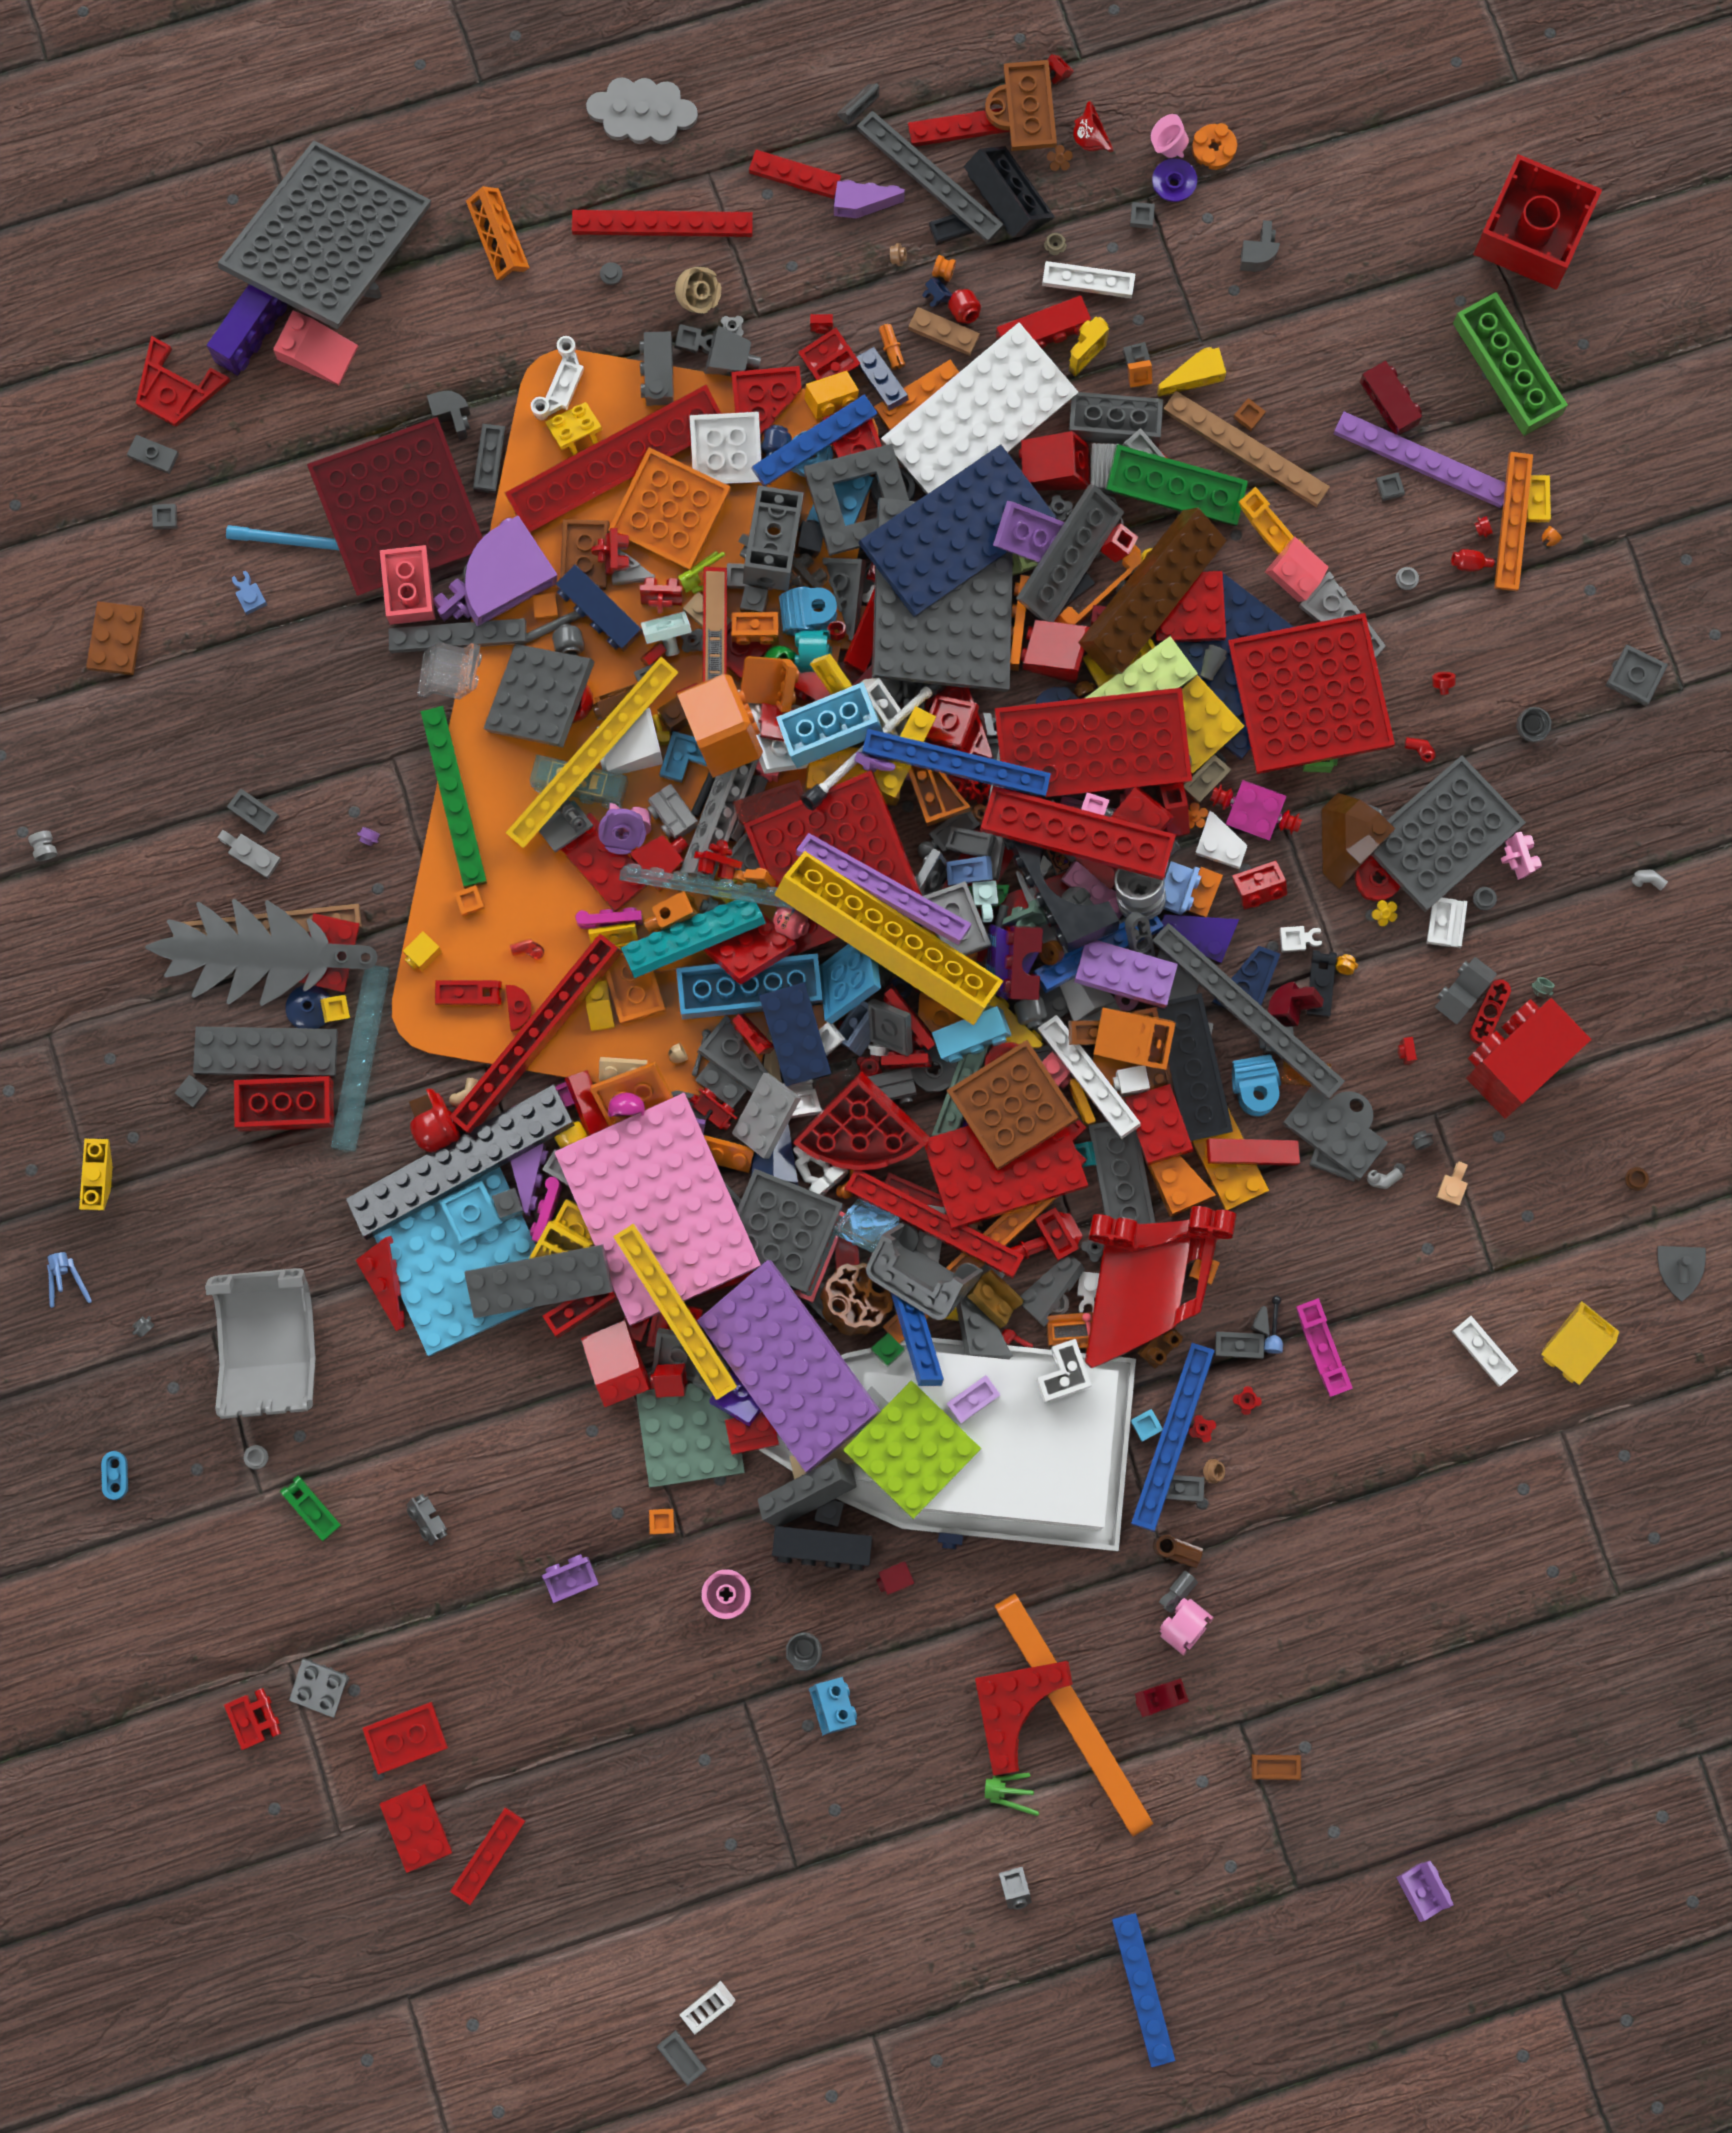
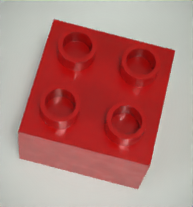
M1518 154L1473 255L1557 290L1603 189Z
M1552 998L1540 1008L1530 999L1501 1027L1509 1035L1506 1040L1496 1030L1467 1058L1476 1068L1466 1079L1506 1119L1592 1039Z

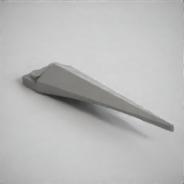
M1017 871L1016 876L1029 906V901L1034 900V895L1036 894L1032 888L1029 889L1027 887L1024 877ZM1048 924L1040 927L1043 928V943L1050 940L1057 941L1055 936L1057 932L1054 927H1049ZM1062 946V947H1063V950H1064V954L1068 953V952L1066 951L1065 947ZM1075 978L1060 985L1072 1021H1099L1102 1007L1121 1011L1116 1000L1109 992L1075 983Z

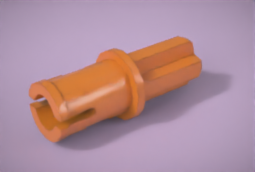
M884 324L879 327L884 344L883 351L888 355L892 370H896V367L898 369L903 368L906 364L899 348L901 344L896 340L892 325Z

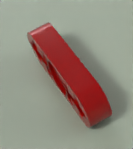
M1495 980L1486 992L1469 1031L1471 1040L1476 1044H1482L1495 1030L1511 993V987L1505 980ZM1500 985L1503 987L1502 991L1505 994H1501L1496 1002L1493 1001L1496 995V990L1493 988H1497ZM1486 1006H1493L1496 1009V1016L1494 1018L1485 1016L1484 1008ZM1483 1022L1492 1023V1026L1487 1024L1484 1029V1033L1487 1034V1036H1482V1038H1478V1033L1475 1031V1029L1479 1030L1482 1027Z

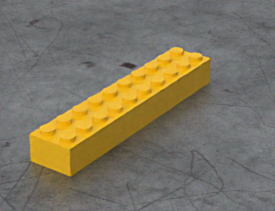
M806 851L802 853L785 874L774 894L972 1025H975L1003 983L1002 979Z

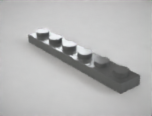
M522 618L487 621L478 627L475 622L389 628V651L391 653L517 643L524 644L527 643L526 620Z

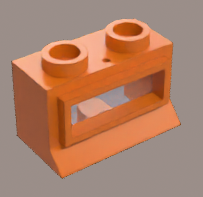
M1085 1313L1048 1316L1047 1319L1049 1321L1046 1324L1048 1347L1076 1339L1079 1349L1087 1348L1089 1337L1086 1322L1082 1319Z

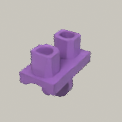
M457 578L449 586V589L455 594L448 600L440 593L433 599L439 616L444 622L452 615L455 619L460 618L462 615L467 619L471 617L465 599V584Z

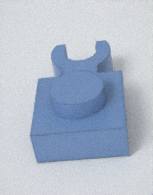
M243 571L245 576L243 582H238L235 576L232 577V581L238 589H241L236 592V595L246 615L266 606L267 603L256 583L250 585L251 578L246 571Z

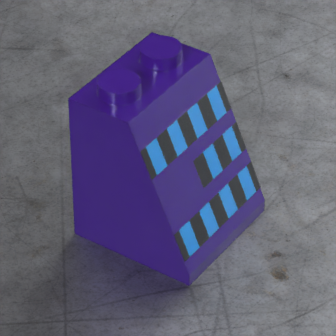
M990 924L988 938L991 947L987 948V970L1004 981V979H1007L1008 969H1005L1004 966L1005 955H1009V945H1006L1007 931ZM1039 952L1028 953L1023 958L1022 968L1026 974L1029 973ZM1002 983L996 995L1008 1000L1006 993L1003 992Z

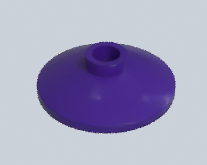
M1168 159L1161 162L1155 168L1152 176V185L1155 192L1162 199L1170 202H1180L1189 198L1195 191L1197 174L1188 162L1181 159ZM1175 181L1178 185L1172 186L1170 182Z

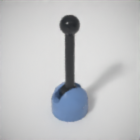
M1276 1295L1272 1298V1303L1274 1304L1272 1335L1267 1337L1264 1342V1352L1273 1354L1283 1352V1342L1277 1336L1278 1307L1281 1303V1298Z

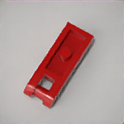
M435 980V1005L501 1006L502 998L499 997V990L502 989V981ZM483 989H490V997H483Z

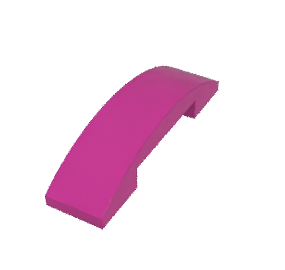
M1319 1298L1296 1306L1307 1344L1329 1396L1331 1397L1353 1389L1327 1326V1319Z

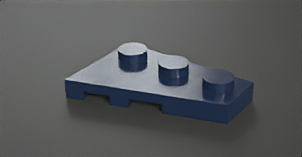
M1258 946L1232 977V980L1260 1005H1262L1280 953ZM1216 999L1212 1001V1004L1225 1008Z

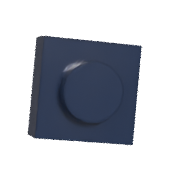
M939 1532L938 1543H943L942 1548L956 1550L957 1545L962 1546L963 1535Z

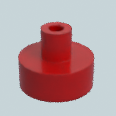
M1439 672L1432 676V686L1440 689L1441 695L1449 694V688L1456 685V675L1452 672Z

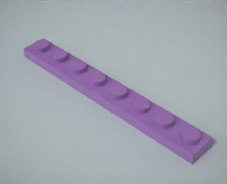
M1343 412L1334 435L1501 508L1504 501V482L1356 416Z
M808 833L796 849L797 856L800 857L806 851L891 908L958 946L971 928V923L810 833Z

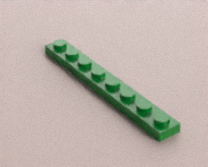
M440 706L420 711L464 888L485 884L487 879L444 707Z

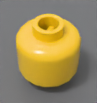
M574 1122L575 1126L554 1137L560 1149L588 1137L581 1122Z

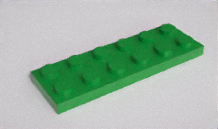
M1116 445L1105 491L1181 512L1187 509L1200 508L1210 520L1237 526L1241 512L1238 502L1245 496L1248 481L1126 446Z

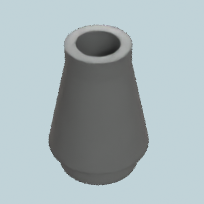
M1209 645V648L1205 649L1200 677L1213 681L1214 676L1227 658L1225 657L1227 651L1220 647Z

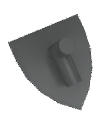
M1657 1246L1658 1266L1662 1279L1670 1292L1682 1302L1693 1293L1700 1283L1705 1268L1706 1248Z

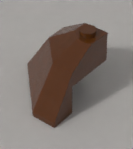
M1337 793L1321 809L1322 874L1339 890L1355 875L1358 868L1393 834L1395 828L1379 812L1360 799Z

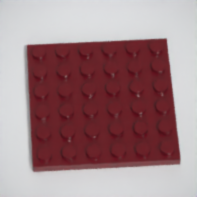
M438 417L307 464L357 596L383 587L380 550L426 545L430 570L471 555L476 545L483 538Z

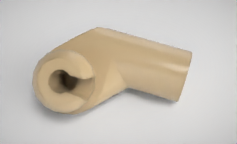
M467 1078L465 1089L450 1096V1104L458 1107L477 1084L478 1080Z

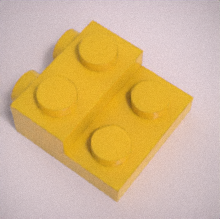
M1095 317L1091 322L1087 320L1079 330V342L1071 349V358L1069 359V372L1074 376L1107 344L1109 328L1107 322L1101 317Z

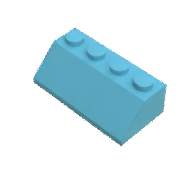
M864 682L776 717L789 755L796 768L863 742L867 729L883 732Z

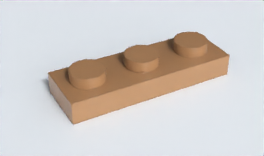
M917 307L908 326V330L968 356H971L980 337L978 332Z

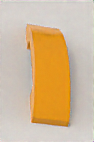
M1254 487L1238 504L1259 535L1279 555L1294 536L1269 508L1270 503Z

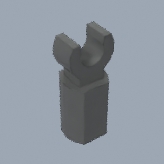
M1184 1571L1169 1588L1170 1592L1165 1594L1159 1603L1169 1613L1174 1612L1178 1602L1186 1598L1198 1584L1197 1580L1191 1574Z

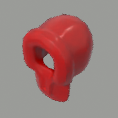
M429 1088L426 1091L433 1108L415 1117L410 1122V1130L418 1147L427 1152H436L452 1142L458 1141L462 1131L460 1126L451 1119L450 1115L452 1112L446 1107L442 1096Z

